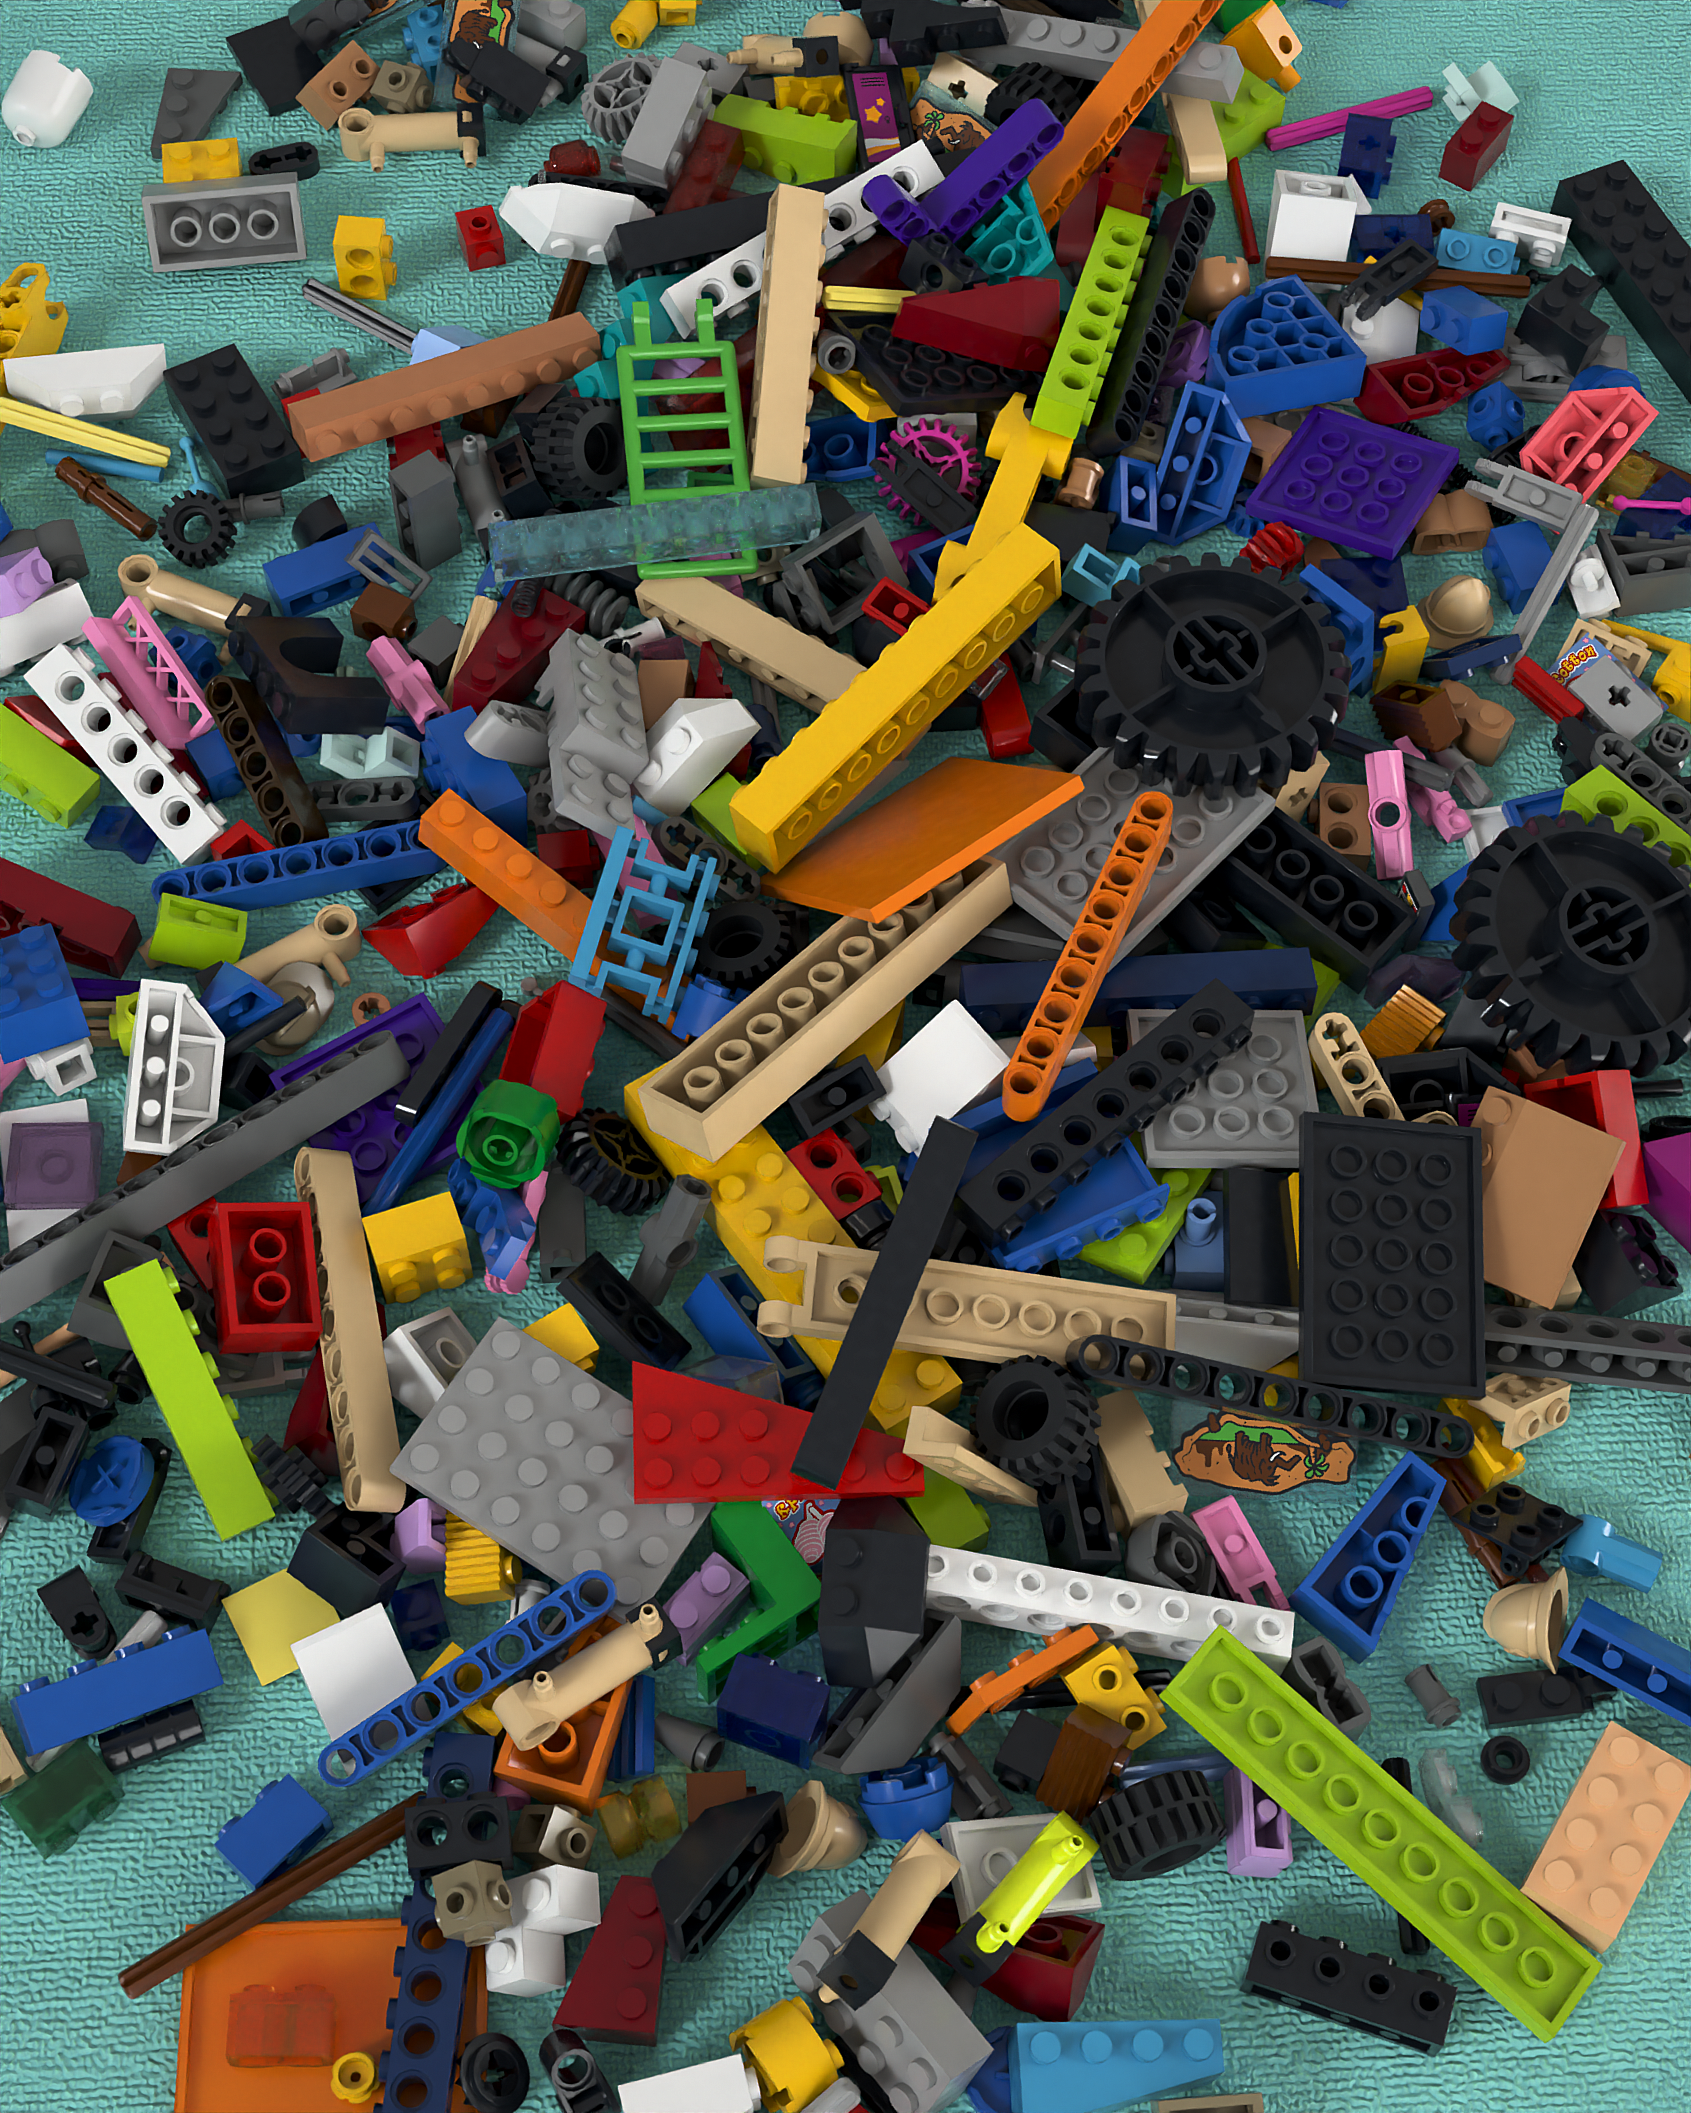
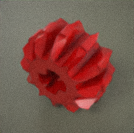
M1282 521L1267 524L1263 530H1257L1256 535L1248 540L1247 545L1240 550L1239 555L1250 558L1252 562L1251 572L1259 574L1267 566H1275L1281 569L1280 581H1283L1285 576L1293 572L1295 565L1301 561L1305 546L1297 536L1298 534L1290 526H1286Z

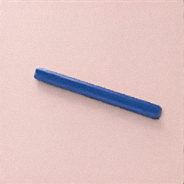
M495 1008L490 1012L360 1211L361 1218L396 1207L514 1025L513 1016L500 1008Z

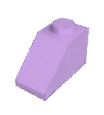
M429 1498L418 1499L395 1517V1533L390 1538L391 1553L407 1564L405 1570L414 1575L446 1570L445 1542L447 1539L445 1533L447 1529L445 1523L447 1520L445 1514L447 1510Z

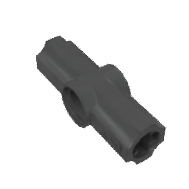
M689 1174L677 1175L661 1211L646 1220L639 1232V1238L645 1246L628 1281L653 1307L662 1304L677 1270L687 1266L694 1259L699 1249V1244L693 1236L711 1200L710 1195L713 1189L704 1180L694 1178Z

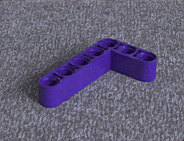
M1031 99L1021 105L923 201L918 202L888 175H878L868 181L862 191V198L881 224L908 248L912 238L936 232L946 235L954 244L1059 144L1064 136V127L1043 100Z

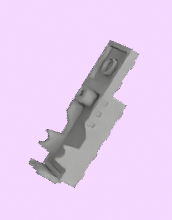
M567 628L550 649V664L534 686V689L540 692L536 704L543 707L554 696L546 723H548L546 729L547 735H549L548 747L550 748L549 759L555 811L612 841L617 826L634 830L632 839H635L636 829L630 784L649 763L636 665L624 654H614L600 646L593 637L587 634L580 635Z

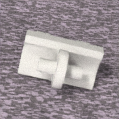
M1597 544L1591 545L1578 554L1565 580L1581 620L1592 618L1599 621L1602 618L1610 617L1613 614L1612 609L1620 607V602Z

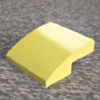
M287 1568L221 1600L262 1687L299 1669L290 1647L291 1644L341 1621L332 1605L287 1573Z

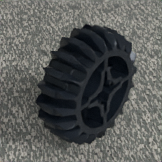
M597 1107L595 1110L585 1108L562 1128L563 1131L555 1144L558 1151L556 1159L563 1165L561 1171L572 1178V1186L579 1187L584 1192V1197L589 1196L594 1199L598 1207L605 1205L612 1213L616 1214L621 1211L628 1217H631L633 1214L642 1216L654 1204L657 1205L665 1196L664 1192L669 1187V1182L673 1177L628 1118L623 1119L619 1117L614 1110L607 1113L600 1107Z

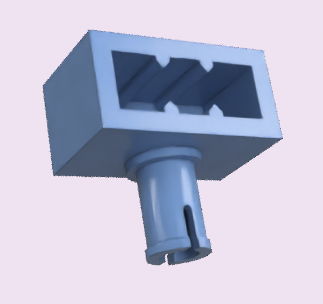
M1204 1191L1200 1198H1196L1189 1203L1185 1222L1173 1238L1169 1248L1162 1255L1163 1275H1170V1284L1173 1289L1224 1292L1223 1191Z

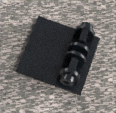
M1505 1481L1451 1516L1453 1522L1502 1546L1500 1568L1504 1574L1515 1577L1526 1573L1529 1565H1537L1551 1554V1550L1559 1549L1565 1545L1567 1536L1580 1528L1584 1522L1566 1513L1563 1508L1549 1504L1527 1493L1520 1486L1509 1484Z

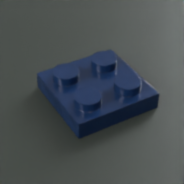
M1519 634L1481 636L1424 657L1418 678L1431 677L1433 683L1449 678L1453 681H1459L1473 676L1474 668L1484 665L1486 668H1493L1510 662L1509 654L1523 650Z

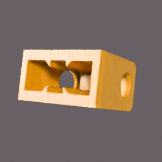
M1273 0L1268 1L1234 26L1218 43L1235 47L1242 66L1264 82L1273 78L1284 93L1290 91L1302 79L1290 64L1302 51V44Z

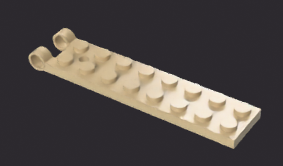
M773 1236L765 1241L764 1267L777 1273H793L798 1270H804L801 1305H794L780 1300H768L760 1303L757 1331L765 1336L775 1338L789 1337L794 1334L843 1341L879 1251L803 1241L789 1236ZM928 1259L893 1349L999 1364L1009 1359L1017 1364L1019 1356L1029 1355L1035 1359L1037 1355L1047 1357L1052 1362H1057L1068 1371L1069 1369L1065 1362L1066 1350L1074 1339L1082 1336L1107 1335L1175 1351L1176 1295ZM845 1290H852L857 1294L858 1301L847 1303L842 1299L841 1293ZM1089 1344L1084 1352V1359L1086 1364L1093 1370L1100 1363V1353L1094 1345ZM1135 1354L1131 1358L1129 1369L1131 1374L1138 1380L1144 1375L1145 1364L1141 1357Z

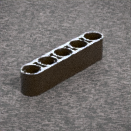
M225 675L213 677L207 683L205 689L206 704L275 846L283 848L329 838L328 828L264 699L259 695L250 680Z

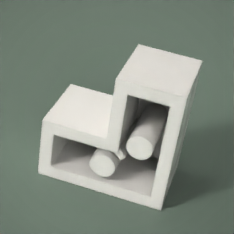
M556 1864L504 1881L512 1895L510 1912L513 1926L495 1932L496 1939L485 1944L488 1991L531 1998L566 1987L564 1935L601 1924L598 1873Z

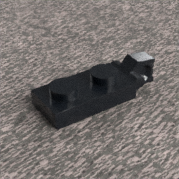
M142 1438L140 1442L150 1450L154 1459V1477L147 1495L136 1510L122 1521L107 1527L96 1526L86 1552L87 1557L96 1563L127 1565L133 1553L137 1549L139 1550L164 1486L165 1478H167L168 1466L172 1455V1450L157 1438Z
M1572 1666L1558 1668L1556 1674H1553L1550 1669L1481 1677L1475 1683L1485 1727L1488 1730L1580 1719L1582 1714L1593 1712V1702L1612 1700L1614 1693H1617V1687L1593 1674L1586 1676L1585 1670L1580 1667L1573 1668Z

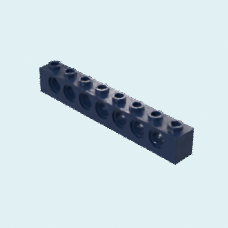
M436 1731L434 1746H426L423 1756L422 1776L429 1777L427 1796L419 1795L417 1801L424 1798L441 1797L445 1798L447 1803L467 1801V1796L472 1793L493 1792L495 1779L493 1770L498 1758V1746L495 1736ZM460 1779L469 1784L467 1791L458 1798H449L443 1794L444 1787L450 1781ZM489 1821L478 1823L473 1828L471 1836L476 1840H487ZM441 1827L427 1829L421 1836L420 1842L429 1847L437 1846L436 1839L445 1829ZM432 1879L414 1881L413 1895H404L401 1926H408L405 1946H397L393 1974L394 1977L401 1978L398 1998L390 1997L387 2008L386 2029L393 2030L391 2050H382L379 2064V2082L386 2083L383 2103H375L373 2113H451L457 2069L455 2061L458 2059L473 1946L468 1947L465 1945V1941L450 1938L438 1949L431 1950L422 1946L424 1935L431 1929L440 1928L434 1912L437 1904L436 1898L429 1894V1889L433 1884ZM434 1979L442 1984L441 1991L435 1999L424 2002L415 1998V1990L424 1980ZM428 2031L435 2036L434 2043L427 2052L413 2054L408 2051L409 2039L415 2033ZM418 2083L427 2087V2096L419 2106L408 2108L400 2104L401 2094L407 2086Z

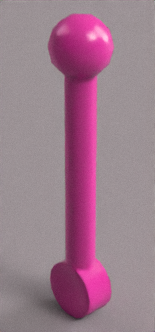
M1618 495L1614 498L1612 504L1618 511H1623L1627 507L1680 510L1685 515H1691V498L1689 497L1684 498L1681 502L1631 500L1623 495Z

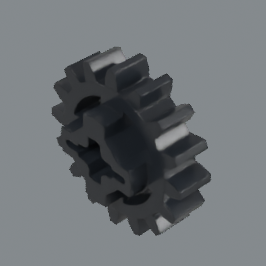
M266 1434L250 1449L268 1468L259 1478L293 1514L304 1506L316 1520H319L336 1507L321 1490L329 1482V1479L295 1444L285 1453Z

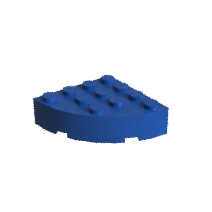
M1294 274L1270 280L1256 286L1254 294L1247 297L1243 295L1238 296L1218 315L1211 331L1204 385L1226 392L1240 419L1257 415H1269L1273 412L1295 408L1302 409L1311 405L1339 402L1342 399L1358 397L1360 395L1367 356L1298 275Z

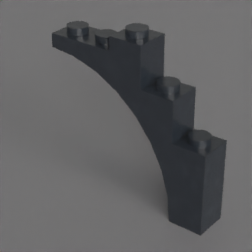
M839 0L843 11L861 9L860 14L871 40L889 37L888 43L900 69L935 64L937 53L1005 45L1008 42L1009 31L999 6L963 7L946 5L933 0Z

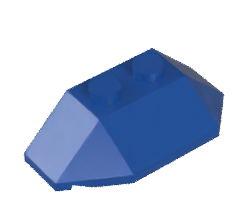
M1187 380L1156 474L1157 532L1151 539L1176 546L1228 519L1253 441L1226 392Z

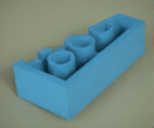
M1220 2019L1016 2023L1007 2035L1012 2113H1113L1152 2099L1164 2098L1211 2084L1225 2072Z

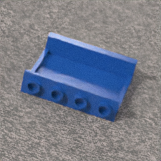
M1088 1057L1061 1069L1043 1110L1038 1117L1031 1121L1020 1122L1009 1118L1003 1111L1002 1096L949 1119L979 1132L956 1192L1098 1075V1070L1091 1058ZM1022 1090V1091H1017V1093H1020V1094L1030 1093V1092H1028V1091H1023V1090ZM1112 1112L1100 1113L1104 1117L1115 1118ZM1127 1137L1119 1152L1108 1160L1103 1157L1094 1164L1091 1173L1077 1187L1069 1185L1059 1194L1056 1204L1043 1215L1037 1212L1026 1221L1024 1230L1012 1242L1006 1243L1003 1241L992 1251L981 1240L980 1242L996 1269L1036 1274L1044 1264L1057 1258L1060 1260L1070 1259L1077 1255L1087 1244L1098 1239L1101 1242L1109 1241L1118 1236L1124 1230V1227L1138 1221L1147 1223L1156 1219L1166 1209L1170 1187L1168 1183L1160 1186L1157 1185ZM1073 1138L1067 1140L1073 1145L1086 1144L1080 1139ZM1047 1166L1034 1167L1035 1170L1041 1173L1053 1171ZM1005 1193L1000 1195L1003 1199L1008 1201H1015L1020 1199L1017 1195L1012 1193Z

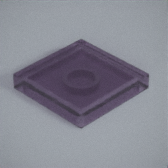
M12 1123L3 1200L6 1210L81 1209L98 1199L105 1132L103 1123Z

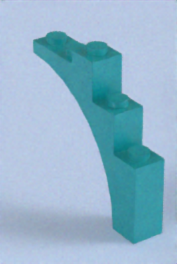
M695 272L639 278L616 293L625 319H619L598 332L604 361H597L573 376L580 397L611 399L615 401L616 406H621L616 350L622 345H634L631 314H633L632 302L648 301L652 344L665 343L666 339L675 331L676 326L659 299L666 289ZM710 292L701 293L702 299L712 298L713 307L718 306L714 294ZM656 360L633 361L634 379L651 380ZM649 396L636 397L638 416H648ZM650 432L640 433L642 453L654 452ZM643 469L644 479L658 472L659 469Z

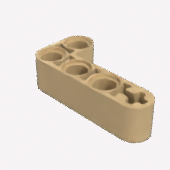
M1337 1012L1326 1013L1320 1017L1309 1036L1308 1047L1343 1114L1365 1117L1363 1109L1375 1108L1383 1115V1119L1406 1121L1351 1020L1342 1013ZM1325 1032L1330 1037L1337 1035L1339 1037L1338 1043L1336 1044L1333 1038L1325 1040L1323 1038ZM1338 1054L1340 1058L1337 1061H1335V1058ZM1353 1069L1361 1075L1363 1083L1356 1085L1347 1082L1342 1075V1070ZM1441 1111L1430 1112L1412 1120V1122L1458 1126L1451 1115Z

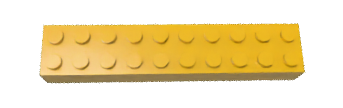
M1023 522L1011 532H1005L1001 535L994 549L982 560L978 559L973 562L961 581L954 587L945 589L934 607L925 615L921 614L916 617L909 626L907 633L896 643L888 644L881 652L879 660L867 671L859 672L852 680L850 687L838 699L830 700L822 709L820 716L808 728L803 727L794 735L791 744L779 756L771 757L764 764L761 773L749 785L741 786L734 793L728 805L739 846L776 875L1062 596L1059 549Z
M672 1060L624 1086V1114L674 1180L677 1175L689 1174L694 1178L704 1180L713 1189L710 1195L711 1200L703 1218L766 1301L780 1300L794 1305H801L804 1270H798L793 1273H777L764 1267L765 1241L773 1236H789L803 1241L858 1248L761 1123L714 1163L649 1129L637 1089ZM845 1290L841 1293L842 1299L847 1303L858 1301L857 1294L852 1290ZM793 1334V1337L827 1380L843 1341ZM892 1349L862 1427L905 1440L912 1406L930 1407L944 1416L959 1406L963 1382L942 1355Z

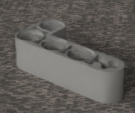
M491 700L464 732V737L469 745L483 756L543 770L550 767L549 735H547L546 729L548 726L546 720L549 713Z

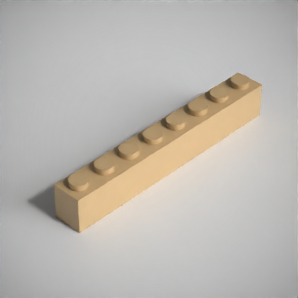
M779 183L769 200L746 451L751 492L789 500L798 487H803L807 475V464L802 463L803 450H806L810 439V427L805 426L806 413L810 412L813 403V390L808 389L809 377H812L815 371L817 360L816 353L811 351L812 340L815 341L820 325L819 317L815 316V304L818 305L823 289V282L818 280V269H821L826 254V246L821 244V234L826 230L829 210L824 209L825 193Z
M664 556L659 563L674 561ZM703 577L643 580L635 589L640 614L649 619L656 616L663 627L701 647L702 642L710 641L718 658L818 714H821L822 709L830 700L838 699L850 687L852 680L859 672L868 670L860 665L853 656L847 653L840 654L827 647L817 636H808L800 632L786 619L771 616L762 611L752 600L747 598L741 599L728 592L717 581L710 582ZM930 723L896 758L904 761L932 727V724Z

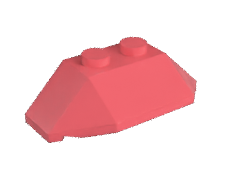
M1632 386L1569 391L1519 452L1521 469L1581 493L1583 495L1581 504H1584L1659 412ZM1548 528L1554 535L1560 534V532Z

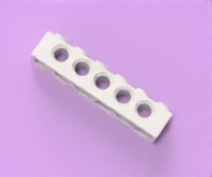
M59 643L23 677L177 860L187 867L200 865L212 854L210 844L227 831L223 826L227 822L226 817L213 803L210 802L205 805L197 795L201 788L188 773L183 771L179 774L170 763L175 759L172 753L159 740L153 743L144 733L148 728L144 720L134 710L126 711L121 706L118 700L122 695L116 687L106 678L100 681L93 673L92 669L96 666L93 660L80 647L73 650ZM83 682L85 686L83 695L73 701L72 691L74 687ZM110 713V725L104 731L99 732L98 722L104 714ZM136 744V757L131 762L126 763L124 760L126 749L130 745ZM162 775L164 779L162 789L158 793L152 794L150 790L152 780L156 776ZM189 806V820L179 826L176 819L177 814L181 808Z

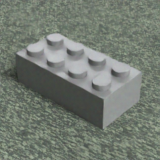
M297 172L144 185L141 200L153 273L307 259V241Z
M861 1888L818 1916L786 1968L792 1974L797 1987L802 1992L807 1993L823 2013L828 2026L838 2033L855 2053L863 2070L871 2074L889 2096L892 2106L898 2113H939L959 2098L994 2049L907 1942L895 1958L894 1962L897 1964V1967L882 1990L856 2011L840 1997L829 2003L823 2002L819 1997V1990L823 1987L824 1983L816 1976L831 1952L846 1940L872 1901L864 1889Z

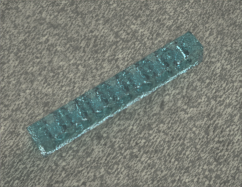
M814 482L488 523V547L494 581L496 583L808 543L819 536L822 516Z

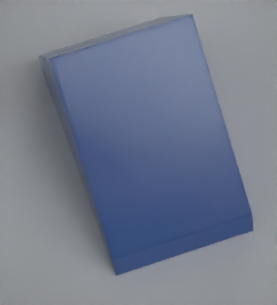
M225 961L198 1002L206 1010L226 1039L283 1006L284 998L251 975Z

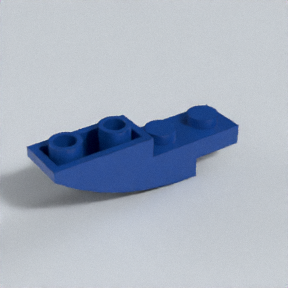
M463 1155L462 1159L457 1158L452 1163L447 1175V1182L462 1225L476 1230L488 1273L505 1280L537 1227L528 1208L514 1188H498L477 1179L470 1172L472 1166Z

